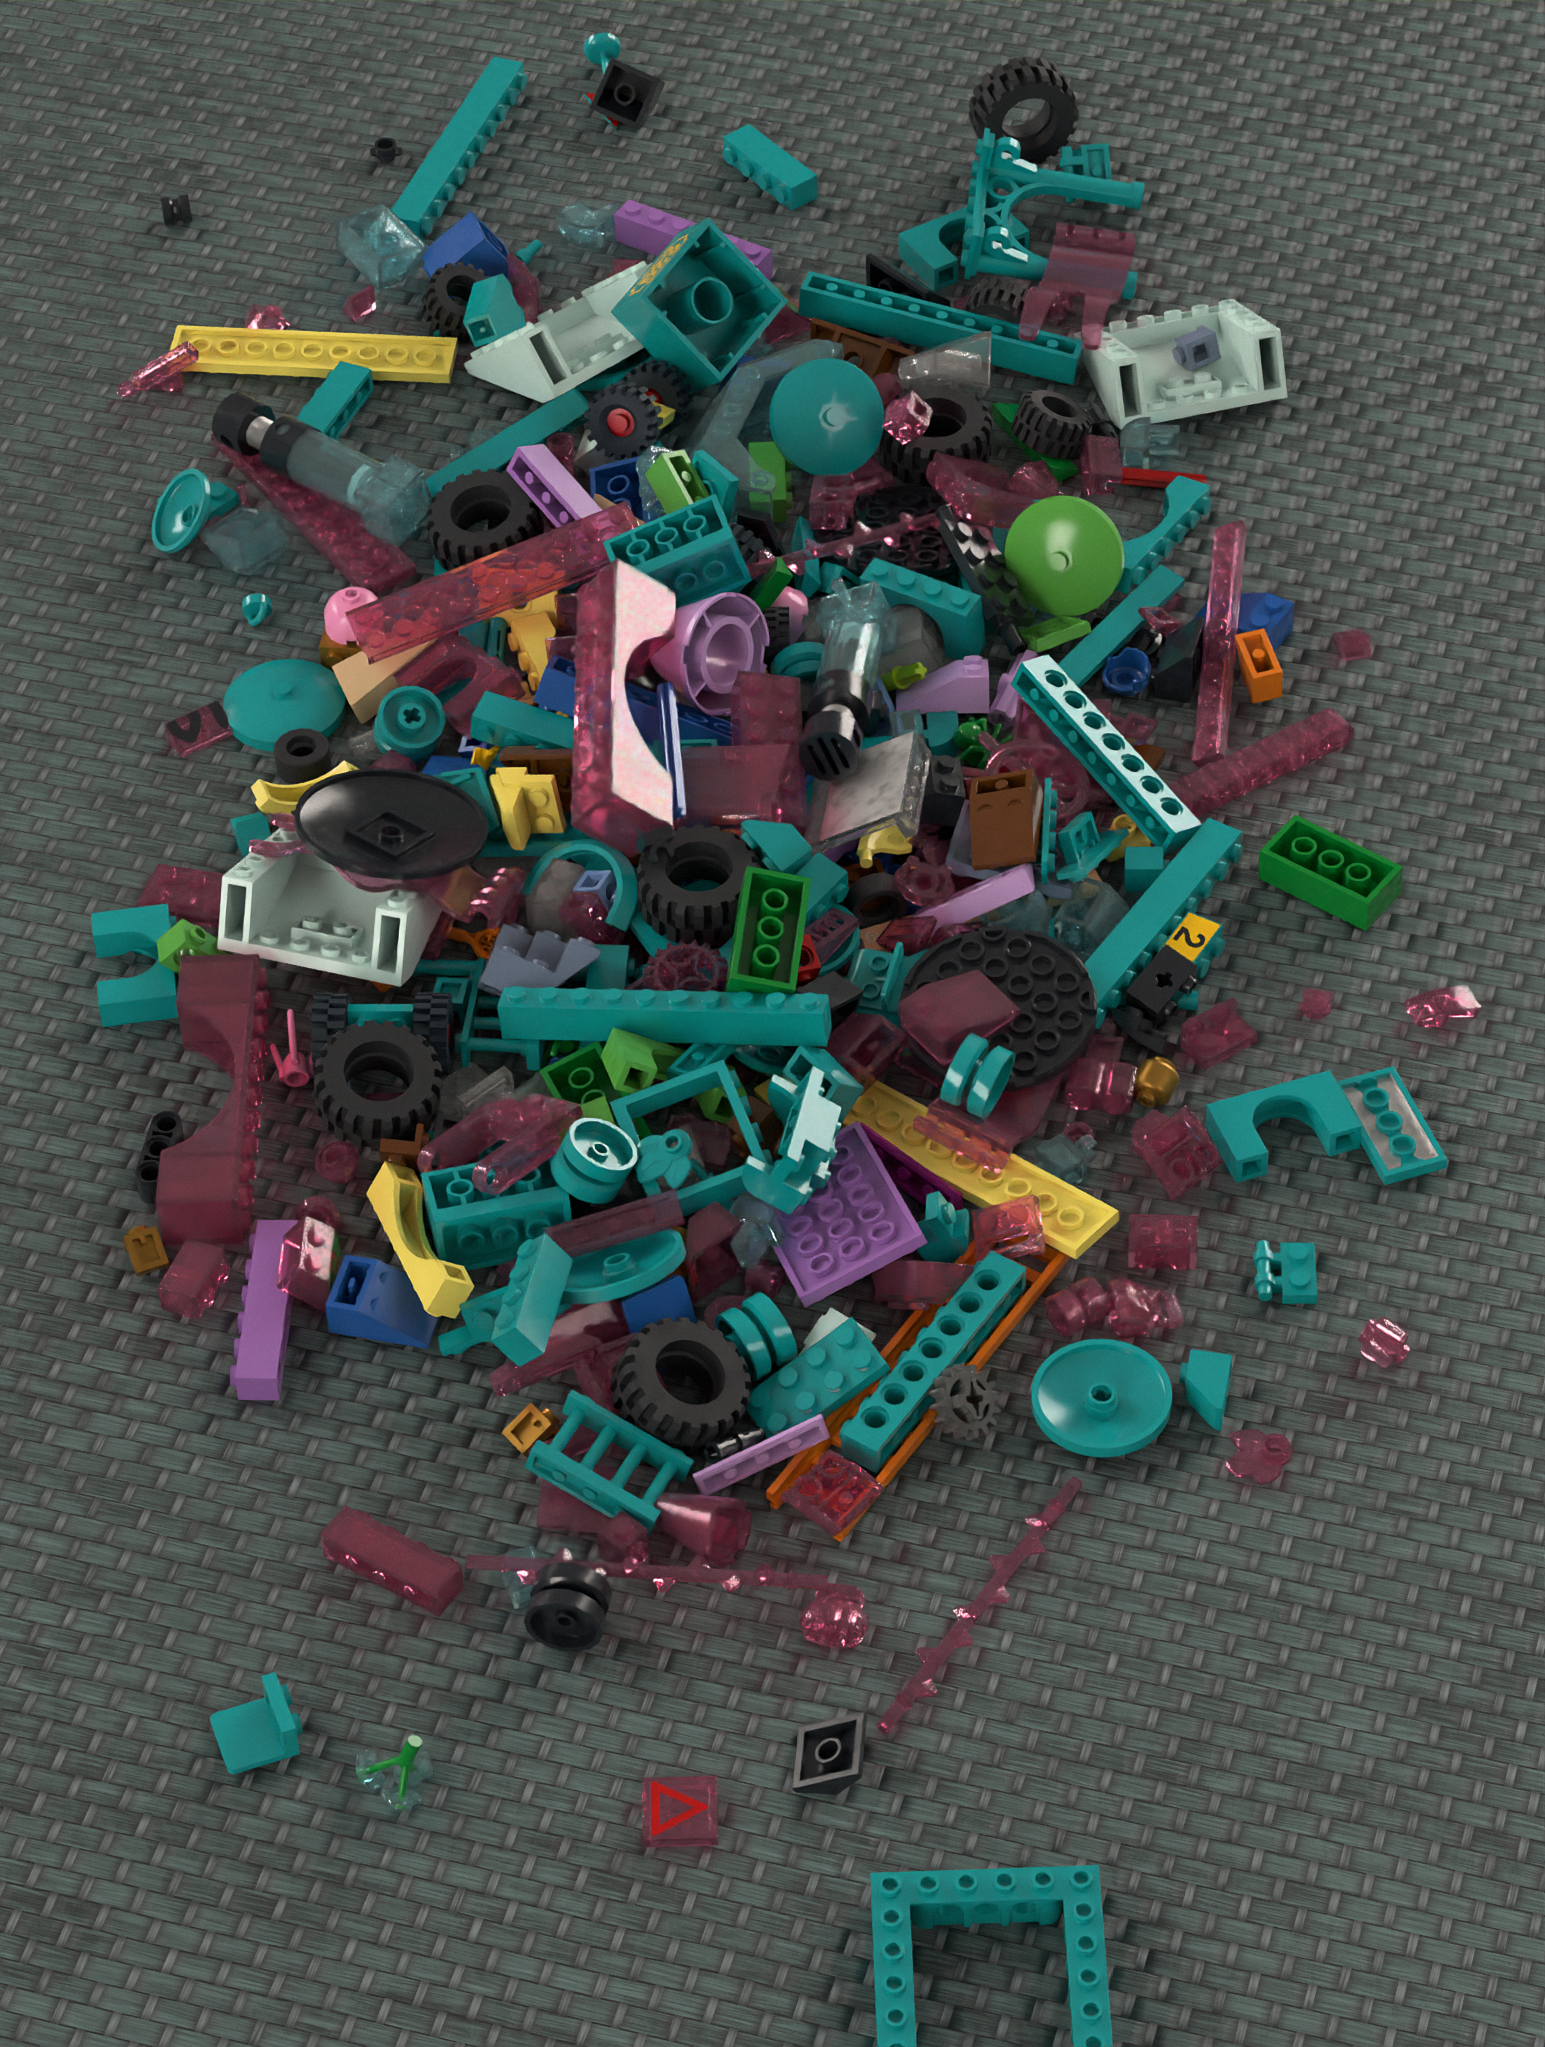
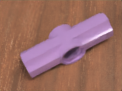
M1026 649L1025 652L1019 653L1009 673L1002 674L998 683L996 698L989 709V713H987V721L993 726L1000 723L1002 724L1001 730L1005 731L1006 728L1013 726L1022 707L1029 706L1010 684L1021 662L1039 657L1037 652Z

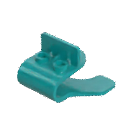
M897 942L893 954L872 949H859L855 951L846 979L864 991L853 1023L869 1027L893 1061L920 1065L912 1054L906 1056L909 1049L901 1056L907 1045H902L904 1039L900 1029L898 1005L906 976L919 958L929 949H924L910 957L904 956L902 942Z

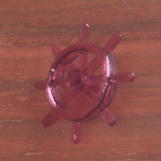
M1032 724L1029 727V739L1012 740L1002 745L988 732L981 731L977 739L992 753L985 770L961 767L963 780L972 781V778L1002 774L999 773V769L1004 765L1012 772L1034 768L1043 794L1045 778H1051V790H1057V795L1074 798L1067 805L1057 796V809L1051 810L1057 811L1056 830L1063 829L1077 815L1083 813L1088 800L1107 804L1114 802L1113 798L1105 790L1090 788L1088 775L1074 755L1072 756L1064 749L1052 743L1041 741V727L1038 724ZM1019 760H1029L1028 768L1020 763ZM1064 776L1069 784L1054 781Z

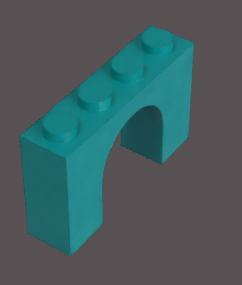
M986 200L985 208H993L994 206ZM967 206L898 234L899 257L934 291L958 282V259L946 246L963 240L966 231L964 230L966 215L969 213L966 212ZM1010 212L1008 215L1010 231L1015 239L1029 251L1030 231ZM985 224V230L991 227Z
M874 558L861 575L860 585L866 627L893 636L908 616L906 604H910L922 609L937 622L943 635L945 656L956 660H964L965 656H979L987 645L980 595L878 558Z
M168 904L91 913L93 940L97 958L125 955L129 951H133L135 954L146 955L156 960L154 966L141 975L97 982L98 1006L102 1027L180 1017L179 1004H184L185 998L183 984L177 985V981L183 980V977L159 963L157 940L177 924L176 916H170Z
M1330 1070L1206 1104L1205 1128L1235 1183L1267 1175L1268 1151L1256 1128L1270 1119L1286 1117L1306 1123L1314 1130L1329 1157L1360 1148L1362 1125Z

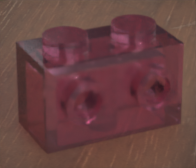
M1129 1214L1128 1267L1178 1270L1196 1269L1198 1216Z
M187 1238L158 1286L162 1310L199 1320L204 1310L211 1307L215 1292L220 1283H224L228 1277L229 1264L226 1262L224 1248Z

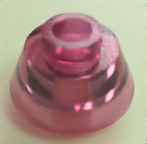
M333 1141L326 1144L318 1151L315 1157L316 1171L321 1177L334 1184H345L351 1181L357 1173L360 1162L357 1148L352 1147V1144L347 1141Z
M312 1196L304 1199L298 1205L295 1212V1220H298L299 1231L304 1237L313 1241H324L331 1238L337 1232L340 1225V1214L335 1204L329 1199L321 1196Z

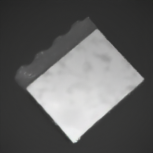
M916 730L860 750L857 768L850 776L840 781L828 782L815 778L803 837L812 848L811 858L817 852L824 855L827 849L893 825L899 828L905 838L917 835L931 751Z

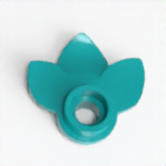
M673 1129L666 1132L663 1136H648L637 1144V1156L642 1158L637 1166V1179L640 1184L653 1181L664 1176L667 1183L674 1190L683 1184L691 1169L688 1157L692 1148L691 1138L685 1131ZM678 1141L676 1147L670 1148L674 1142Z

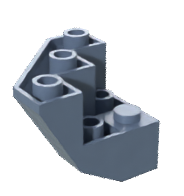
M510 923L508 926L503 924L485 964L477 988L501 997L504 987L559 988L592 965L599 957L601 951L595 948V943L582 937H578L577 940L571 938L568 943H564L561 941V936L549 930H544L543 933L537 931L534 936L527 934L528 930L521 925Z

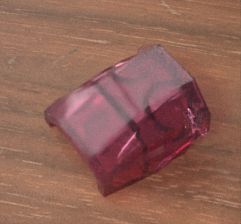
M1186 1105L1135 1142L1139 1152L1146 1159L1153 1173L1168 1192L1171 1202L1185 1194L1223 1163L1218 1155L1216 1146L1211 1143L1208 1132Z
M829 1449L819 1458L818 1464L815 1467H811V1471L806 1475L798 1477L794 1482V1486H791L789 1491L786 1490L782 1493L781 1501L791 1504L798 1511L817 1523L827 1533L836 1536L883 1491L884 1486L858 1464L844 1459L842 1455Z

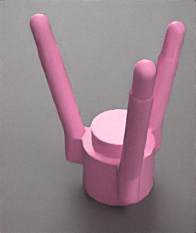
M289 1009L287 1011L290 1053L282 1061L275 1044L270 1045V1050L279 1071V1080L284 1081L289 1086L299 1087L307 1084L310 1078H314L315 1073L313 1070L312 1052L309 1062L304 1054L297 1052L294 1012L292 1009Z

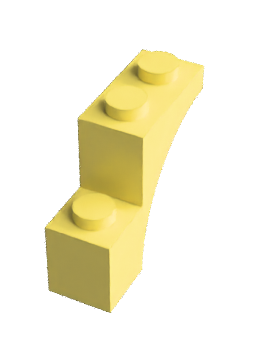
M344 760L330 772L308 782L278 785L258 779L251 786V789L257 799L255 803L263 813H272L284 824L291 826L293 825L291 811L296 809L300 797L311 786L330 776L360 769Z

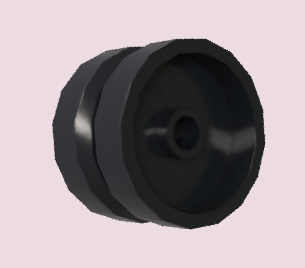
M554 1563L546 1565L537 1571L524 1618L527 1632L543 1645L561 1651L578 1652L591 1649L597 1645L603 1635L606 1622L605 1616L612 1596L611 1587L607 1580L591 1568L575 1563Z

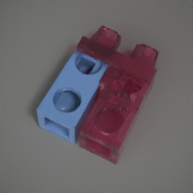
M612 870L585 871L574 887V892L570 893L558 911L562 920L571 921L579 937L588 939L595 944L629 945L630 947L634 943V933L629 926L625 932L605 923L614 903L617 890L616 878Z

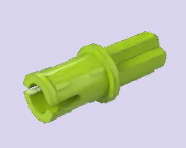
M916 662L905 667L898 665L891 672L879 676L887 692L895 689L904 690L910 684L923 680L925 673H927V668L923 667L921 662Z

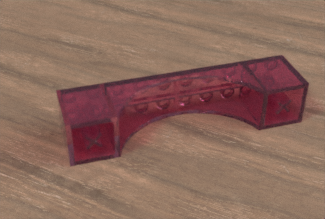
M617 558L610 565L603 567L590 582L583 584L577 593L575 707L573 709L574 731L572 735L574 739L572 755L573 773L570 809L571 826L622 852L629 858H633L639 853L635 842L641 834L664 826H672L673 777L653 756L634 723L626 698L625 669L636 670L675 638V591Z
M259 954L181 956L176 1005L183 1047L197 1052L216 1063L231 1078L233 1087L225 1105L207 1126L189 1139L173 1147L161 1150L156 1207L163 1246L244 1244L245 1231L251 1230V1210H247L248 1205H253L254 1189L253 1185H250V1180L256 1179V1162L252 1160V1155L258 1154V1136L254 1135V1130H260V1111L256 1110V1106L262 1105V1086H258L259 1081H264L265 1077L264 1062L260 1060L261 1057H266L267 1054L266 1037H263V1033H268L269 1018L268 1013H265V1009L271 1008L270 990H264V987H267L268 981L267 968L261 967Z

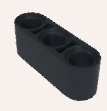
M159 1112L151 1121L135 1169L139 1197L144 1203H161L167 1199L185 1146L181 1118L176 1112Z

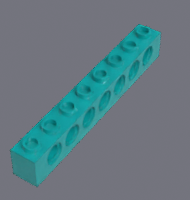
M1049 655L1021 662L1010 685L1156 847H1163V855L1182 849L1201 827L1200 821Z
M992 1250L983 1261H977L967 1281L958 1284L961 1286L954 1290L952 1299L946 1306L942 1305L939 1307L930 1326L921 1329L916 1337L915 1344L909 1351L905 1350L902 1352L893 1371L890 1374L886 1373L881 1378L874 1394L871 1397L867 1396L862 1401L856 1416L843 1424L839 1433L842 1456L875 1473L880 1470L930 1408L929 1406L935 1402V1398L929 1395V1391L937 1389L933 1383L934 1378L942 1376L941 1371L960 1363L965 1365L1025 1291L1026 1267Z

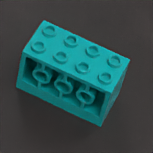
M716 494L603 541L620 589L639 629L659 621L667 612L717 594L725 593L752 581Z
M554 1148L421 1173L428 1227L437 1258L464 1266L466 1271L514 1262L517 1260L519 1247L529 1239L534 1240L545 1233L549 1237H553L572 1230L569 1195L556 1182L551 1173V1160L555 1155Z

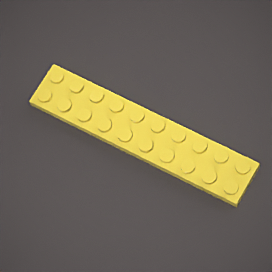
M177 325L167 358V368L171 371L327 378L328 373L333 371L340 361L371 369L372 380L450 383L458 350V338Z
M863 1072L854 1077L864 1087V1090L843 1120L840 1130L856 1121L864 1123L959 1191L964 1199L1075 1260L1119 1221V1211Z

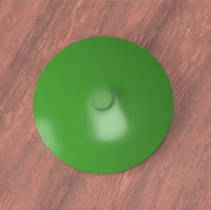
M1051 496L1030 505L1013 522L1005 543L1006 569L1016 578L1024 598L1037 609L1056 616H1078L1098 608L1116 590L1124 570V547L1121 536L1112 520L1096 505L1074 496Z

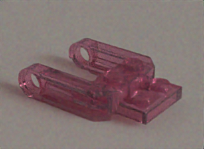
M540 1093L528 1095L524 1098L523 1102L507 1098L486 1103L424 1146L418 1156V1169L420 1173L462 1166L498 1140L506 1141L505 1144L479 1161L472 1174V1181L476 1189L491 1195L500 1194L557 1152L562 1144L560 1132L583 1116L581 1106L577 1103L545 1096ZM439 1153L440 1164L433 1170L431 1166L432 1158L435 1154ZM494 1168L495 1179L488 1185L486 1181L487 1174L490 1169Z
M636 1332L607 1344L601 1343L597 1337L582 1333L547 1347L544 1354L520 1367L514 1362L499 1367L490 1374L488 1381L497 1396H505L573 1369L584 1394L599 1406L618 1415L620 1410L619 1408H614L611 1399L614 1392L610 1389V1381L617 1361ZM656 1370L658 1380L667 1392L668 1388L658 1370ZM580 1424L562 1451V1454L572 1458L588 1451L599 1434ZM554 1438L543 1443L550 1445Z

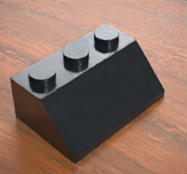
M866 255V286L950 307V300L916 280L905 271L875 255Z

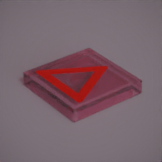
M717 1775L642 1778L643 1848L718 1845Z

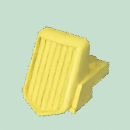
M527 767L496 768V774H492L489 778V787L502 822L503 831L512 849L524 850L531 833H564L567 825L554 775H529Z

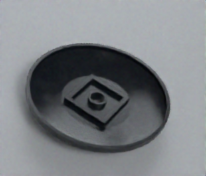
M360 769L325 778L303 793L296 805L294 817L295 829L300 840L320 859L355 874L390 880L425 879L458 870L472 862L482 852L488 836L486 814L478 802L469 794L442 779L400 769Z

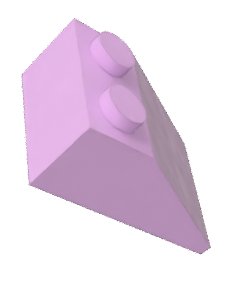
M976 655L965 656L964 660H956L926 675L923 680L910 684L904 690L897 689L896 714H926V712L943 711L989 713L988 659H982L981 656Z

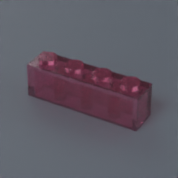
M345 1505L320 1534L324 1557L438 1617L441 1616L464 1588L462 1566L455 1559L449 1556L444 1557L430 1550L423 1542H415L405 1537L396 1528L382 1525L363 1511H356Z

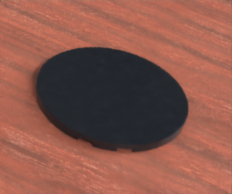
M894 486L875 489V494L862 497L860 494H856L840 501L839 507L834 510L828 509L820 516L815 525L814 537L818 554L824 561L840 565L856 576L861 577L872 560L878 558L916 573L933 577L960 569L938 529L941 523L936 517L935 511L940 506L951 504L960 522L984 526L991 532L992 536L994 533L993 520L989 511L983 510L978 501L967 495L962 494L958 497L950 495L948 489L930 486Z
M1007 926L981 927L979 928L980 931L961 935V933L955 934L924 953L911 968L904 980L898 1005L899 1023L903 1039L911 1054L926 1070L944 1081L955 1054L966 1037L971 1033L988 1041L989 1052L995 1047L1001 1046L1015 1053V1062L1003 1092L1027 1089L1054 1078L1071 1066L1087 1047L1093 1035L1097 1019L1096 990L1089 977V972L1082 961L1069 948L1057 940L1030 929L1020 931L1007 929Z

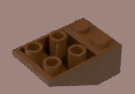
M1034 768L972 778L969 807L972 867L974 871L1036 861L1044 794Z

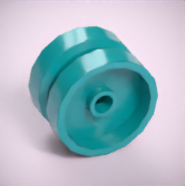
M795 643L784 648L774 657L770 665V677L772 678L773 675L816 681L821 674L836 669L837 662L832 656L831 650L820 643Z
M401 686L390 691L382 699L373 726L374 741L379 751L389 760L400 764H417L427 760L436 751L445 726V710L440 700L429 690L418 686Z
M973 1033L969 1034L961 1044L948 1069L942 1085L940 1099L955 1107L960 1106L967 1100V1111L985 1120L996 1106L1008 1082L1015 1062V1053L1001 1046H997L989 1052V1043L986 1039Z
M583 1117L574 1121L569 1128L563 1143L551 1160V1173L556 1182L575 1198L592 1204H605L614 1200L624 1184L625 1179L638 1159L637 1148L632 1139L614 1124L598 1118Z
M762 1292L755 1293L743 1300L741 1310L735 1307L729 1308L715 1318L716 1329L724 1334L723 1338L728 1343L732 1341L738 1348V1357L743 1356L748 1367L744 1373H749L751 1382H756L770 1374L772 1364L776 1367H782L797 1356L796 1342L789 1325L777 1306Z

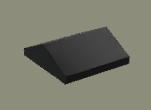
M864 1712L799 1727L792 1789L796 1793L838 1795L862 1777L867 1715Z

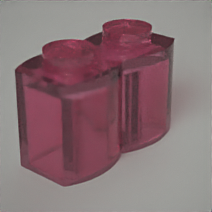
M1077 1059L1071 1065L1065 1089L1066 1105L1081 1111L1100 1109L1110 1114L1131 1113L1135 1098L1134 1084L1138 1067L1122 1062L1104 1064L1094 1059Z

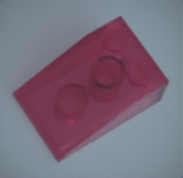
M979 970L926 984L899 1002L902 1027L943 1067L953 1061L955 1054L969 1034L973 1033L981 1038H986L1021 1013V1010Z

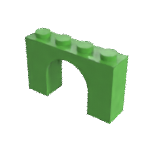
M613 1027L602 1051L601 1058L614 1089L633 1094L649 1088L654 1078L667 1081L666 1070L686 1050ZM725 1063L728 1072L735 1070L733 1065ZM738 1077L741 1086L737 1090L739 1098L746 1096L748 1100L746 1091ZM722 1085L693 1096L700 1104L705 1118L727 1124L728 1121H731V1117L735 1116Z

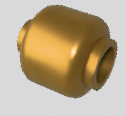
M1156 1056L1140 1063L1130 1087L1137 1096L1136 1100L1141 1105L1153 1108L1155 1105L1163 1106L1169 1103L1179 1082V1075L1175 1071V1065L1165 1058Z

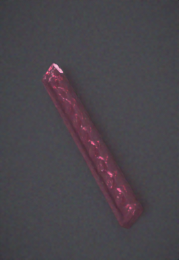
M1242 520L1217 527L1214 531L1192 762L1198 769L1226 760L1236 653L1235 635H1237L1247 533V526Z

